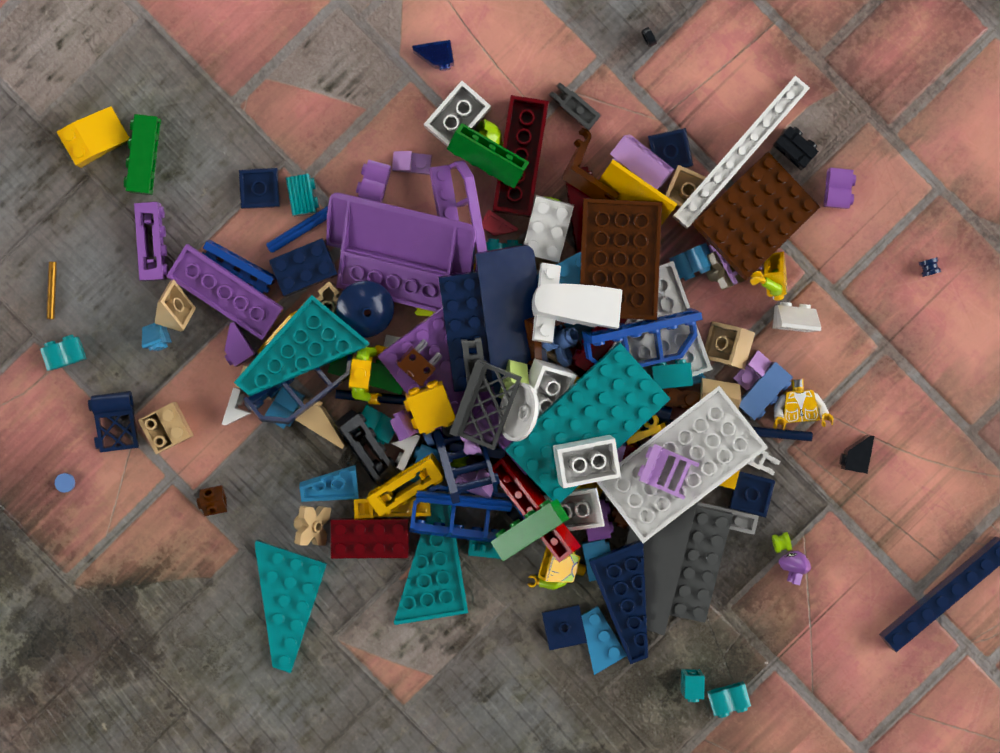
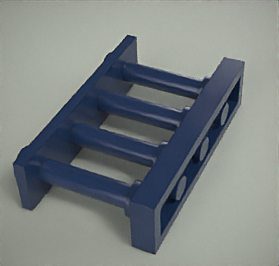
M440 429L433 432L452 504L460 502L459 494H462L463 491L492 484L494 493L498 492L499 476L498 473L493 472L485 446L479 445L485 461L455 468V466L451 467L450 463L453 460L471 456L472 454L466 455L463 450L455 452L446 451V447H449V444L462 441L460 436H442ZM486 468L488 470L489 477L462 484L459 482L455 483V478H458L457 476Z

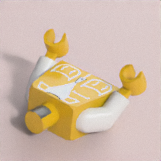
M803 379L792 380V391L783 392V395L779 396L774 406L775 422L773 428L776 429L777 424L782 425V430H784L786 423L818 421L820 417L822 418L821 424L825 427L826 420L830 421L831 425H833L834 419L829 414L820 396L813 390H804Z

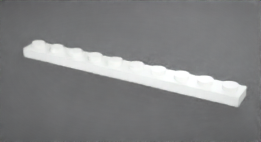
M795 76L672 217L688 229L810 87Z

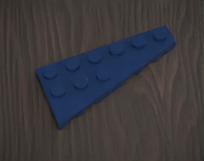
M641 540L589 559L590 566L630 664L648 658L644 543Z

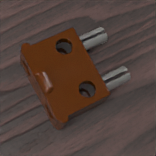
M424 339L415 348L411 346L399 360H396L397 366L420 386H424V382L436 370L434 365L442 358V355L437 352L428 361L420 354L428 344ZM414 354V358L410 359L409 356ZM429 367L428 371L425 372L424 368Z

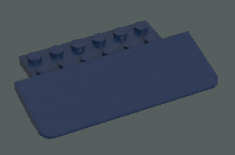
M519 245L475 253L478 271L438 277L454 392L465 391L467 387L461 340L463 339L470 341L481 337L484 360L506 370L508 360L525 364L531 361L524 320L535 317L532 311V298L538 287L535 254L530 246ZM542 347V361L548 362L547 351ZM469 348V354L477 353L476 348ZM528 365V374L531 369L530 365ZM487 369L486 378L488 382L498 379L495 371ZM499 381L490 385V387H493L494 396L500 393L501 384ZM496 397L498 405L500 406L502 399Z

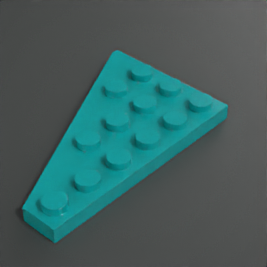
M311 295L235 380L234 384L248 396H252L364 349L370 343Z
M431 503V516L426 517V524L433 525L434 522H441L449 527L451 505ZM421 534L394 619V625L468 613L456 538Z
M256 540L255 551L272 667L291 673L327 563Z

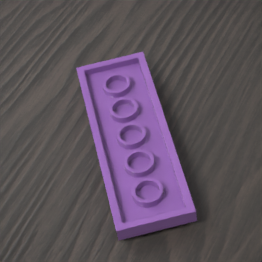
M189 244L184 246L166 277L171 280L174 279L178 285L261 340L265 339L284 307Z

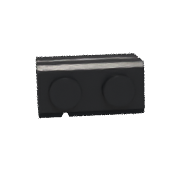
M789 126L775 141L773 146L798 169L802 170L819 151L816 149L817 145L809 139L807 141L802 137L803 133L797 127L792 128Z

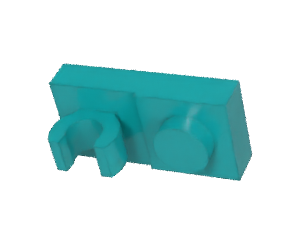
M469 540L468 556L501 559L491 542Z

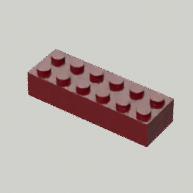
M511 95L503 147L527 160L529 164L515 188L507 186L497 179L493 212L531 218L549 101Z

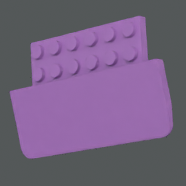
M339 192L330 196L327 212L326 245L341 248L337 288L345 289L357 281H374L386 288L393 302L436 312L442 308L438 277L473 272L476 230L471 224Z

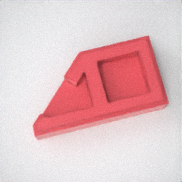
M490 210L487 211L482 219L483 229L493 236L517 232L518 230L517 227Z

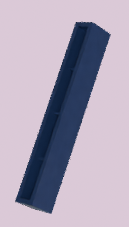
M995 536L884 629L879 635L893 651L898 652L1000 566V538Z

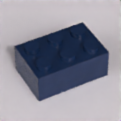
M323 238L269 260L282 294L285 297L338 276V271Z

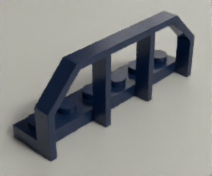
M349 354L347 357L346 373L333 383L319 367L314 369L328 387L305 405L289 387V384L295 379L292 378L248 398L246 396L243 398L245 406L249 411L252 410L261 422L290 424L350 377L352 354ZM282 386L300 407L288 418L263 416L257 410L264 404L263 401L268 397L272 398L278 394L279 388Z

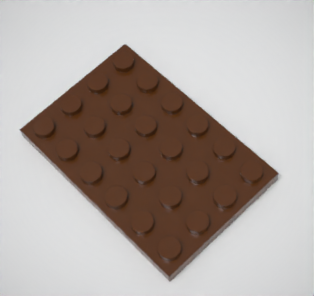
M767 152L699 216L692 225L744 280H747L820 206L781 164Z
M583 199L580 284L623 290L620 319L657 320L662 202Z

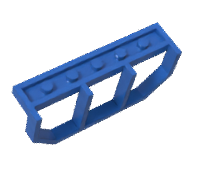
M687 308V311L657 317V320H643L629 324L619 323L618 329L606 328L593 332L582 331L585 356L589 361L596 364L598 361L592 357L591 344L600 346L609 340H612V342L621 341V344L629 352L627 336L635 338L642 336V333L648 332L654 334L657 358L639 361L638 363L642 367L683 358L698 336L696 321L703 320L702 312L693 308ZM681 324L689 325L690 334L678 352L664 356L660 329H676Z
M441 485L433 486L427 491L449 492L448 486ZM468 491L462 492V494L476 495ZM493 492L491 499L493 497L512 501L505 493ZM413 501L409 527L410 533L491 542L496 538L495 534L501 531L491 529V532H488L491 511L489 509H486L484 531L481 527H472L471 530L464 529L463 525L454 524L456 506L451 507L449 527L441 522H434L433 525L426 524L424 520H415L416 508L420 502ZM512 501L513 506L517 509V511H518V512L521 514V516L525 519V517L522 515V513L519 511V509L516 507V505H515V504L513 503V501Z

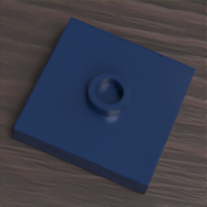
M686 128L648 136L651 151L676 170L678 165L685 168L694 166Z
M278 168L239 170L241 209L280 207Z
M740 471L728 508L766 518L775 480Z
M579 604L542 612L549 651L587 643Z

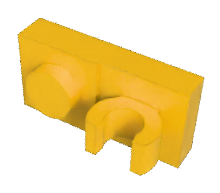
M652 416L654 423L649 424L647 421L644 424L648 430L641 431L639 429L626 441L627 444H633L660 432L666 427L665 423L658 425V416Z

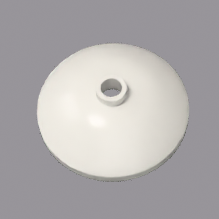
M520 382L502 430L503 436L509 441L518 442L525 439L536 425L539 414V401L531 385ZM505 394L502 398L500 408L507 406L508 400ZM499 415V416H498V419H499V424H500V422H501V417H500V415Z

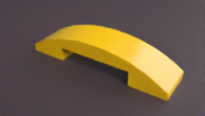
M411 497V500L405 505L399 504L389 515L383 514L380 517L411 516L413 501L416 500V497ZM367 498L354 499V519L379 517ZM420 502L417 505L415 517L431 516V503Z

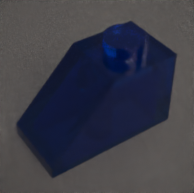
M450 40L412 46L413 53L435 69L446 71L450 70L451 66H454Z

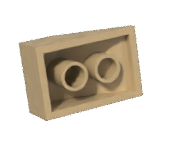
M312 397L305 398L303 401L304 405L307 402H309L312 399ZM320 400L295 419L341 449L346 448L348 445L333 424L334 421L326 408L321 406L323 402Z

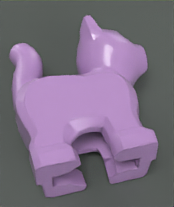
M476 421L481 431L486 430L481 422ZM473 423L469 424L464 433L469 435L478 433ZM489 432L482 434L485 441L491 442L493 440ZM460 437L464 442L463 451L466 455L482 454L479 444Z

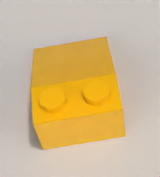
M112 106L79 119L57 131L74 164L80 168L129 140V136Z

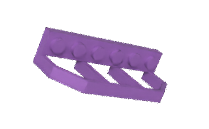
M465 160L455 161L450 165L429 168L437 216L459 221L457 207L468 205L471 223L476 230L477 253L487 251L475 179ZM450 169H458L464 179L467 198L457 203Z

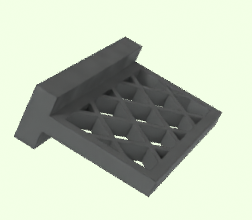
M478 359L474 365L449 434L463 437L495 450L522 377L491 365L485 360ZM487 369L495 371L498 379L488 382L485 376ZM510 377L515 379L516 382L513 388L507 390L503 379ZM499 381L504 392L494 396L490 385ZM487 387L491 397L482 401L479 391ZM505 394L508 404L500 408L496 397ZM493 400L497 410L487 413L483 403ZM480 405L484 415L475 419L472 413L473 407ZM498 412L501 422L493 426L489 416ZM486 417L490 428L481 431L476 421ZM471 423L474 424L478 432L474 435L464 433L466 426ZM492 430L495 437L493 444L486 442L482 434Z

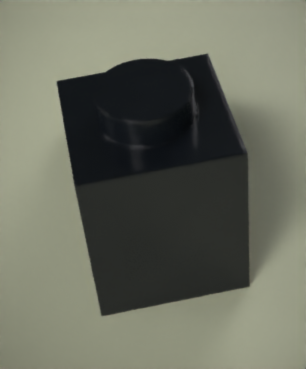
M865 435L846 448L839 460V464L842 465L841 469L868 474L875 436Z

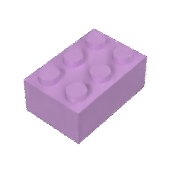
M630 134L624 135L610 153L613 156L612 160L626 166L629 171L655 189H660L675 170Z

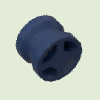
M938 257L919 262V266L923 269L922 277L941 272V268L937 264Z

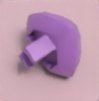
M790 551L779 559L781 568L789 571L787 581L792 582V584L800 585L803 574L811 570L808 558L800 551Z

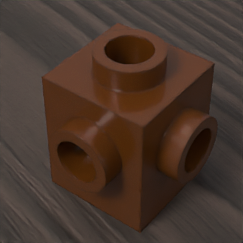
M222 485L199 490L200 498H197V505L199 509H202L204 516L227 512V497Z

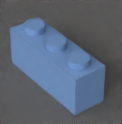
M772 362L764 376L760 377L741 397L739 409L751 420L761 419L766 413L764 409L769 404L773 405L778 400L779 396L777 395L781 390L785 391L792 382L790 380L793 377L778 363Z

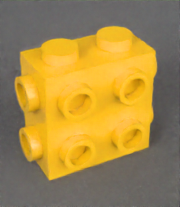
M442 380L430 381L426 384L427 386L420 389L419 387L412 388L405 394L406 400L403 401L407 412L411 411L413 418L410 419L414 430L418 429L420 434L432 433L435 431V428L440 426L448 427L455 420L456 416Z

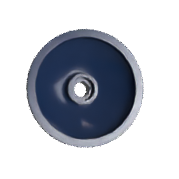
M363 280L350 284L342 291L336 304V315L363 338L373 337L383 332L390 324L394 314V303L391 295L386 288L374 281ZM365 310H370L369 315H364Z

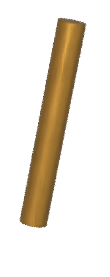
M49 262L47 319H54L57 262Z

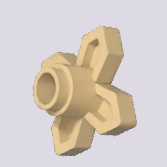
M300 506L299 515L294 519V528L297 530L294 543L308 545L311 541L314 545L325 546L327 533L323 525L330 519L331 508L318 506L314 510V507Z

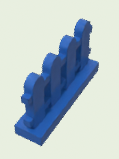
M212 240L206 241L203 249L207 250V252H202V254L246 283L253 285L261 293H269L270 288L267 286L268 284L272 285L275 283L276 277L274 274ZM220 257V258H222L224 261L221 262V261L217 260V258ZM234 267L240 268V272L234 269ZM253 275L254 277H256V278H258V279H257V281H256V280H254V279H252V278H250V277Z

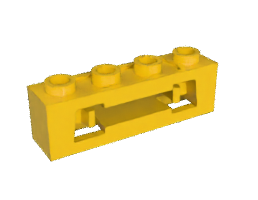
M431 453L389 479L382 486L369 491L367 500L379 517L383 514L389 515L399 504H407L411 497L416 495L417 491H427V487L430 485L436 486L441 483L444 477L443 468L434 454ZM420 471L419 476L421 479L399 491L396 497L392 498L394 495L392 493L393 490L416 477V473Z

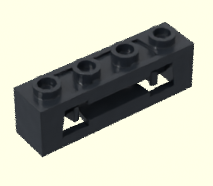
M351 409L333 424L372 481L380 487L398 473L395 469L396 463L390 456L387 457L384 453L387 451L381 442L376 441L375 437L377 435L371 427L368 428L365 422L367 420L363 414ZM351 435L355 437L361 435L372 453L381 462L377 459L371 461L358 440L354 439Z

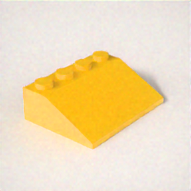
M615 160L611 161L599 181L619 193L616 200L662 202L661 226L677 206V203Z

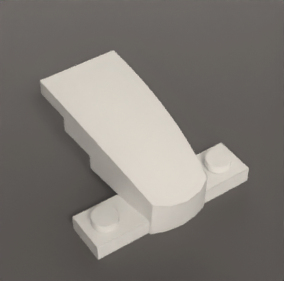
M548 263L540 264L538 287L532 298V311L535 316L533 341L553 343L555 320L572 325L577 323L590 327L619 328L623 290L593 285L559 284L561 266Z

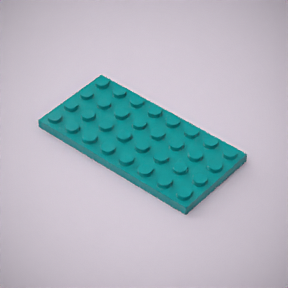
M618 342L538 417L534 429L525 439L518 442L512 441L504 450L552 501L558 499L559 503H561L578 486L563 488L559 485L553 452L554 445L611 435L615 438L618 449L671 399L626 348Z

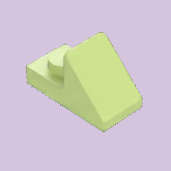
M508 360L506 371L521 376V382L529 384L528 364ZM510 377L503 379L507 390L516 382L515 379Z

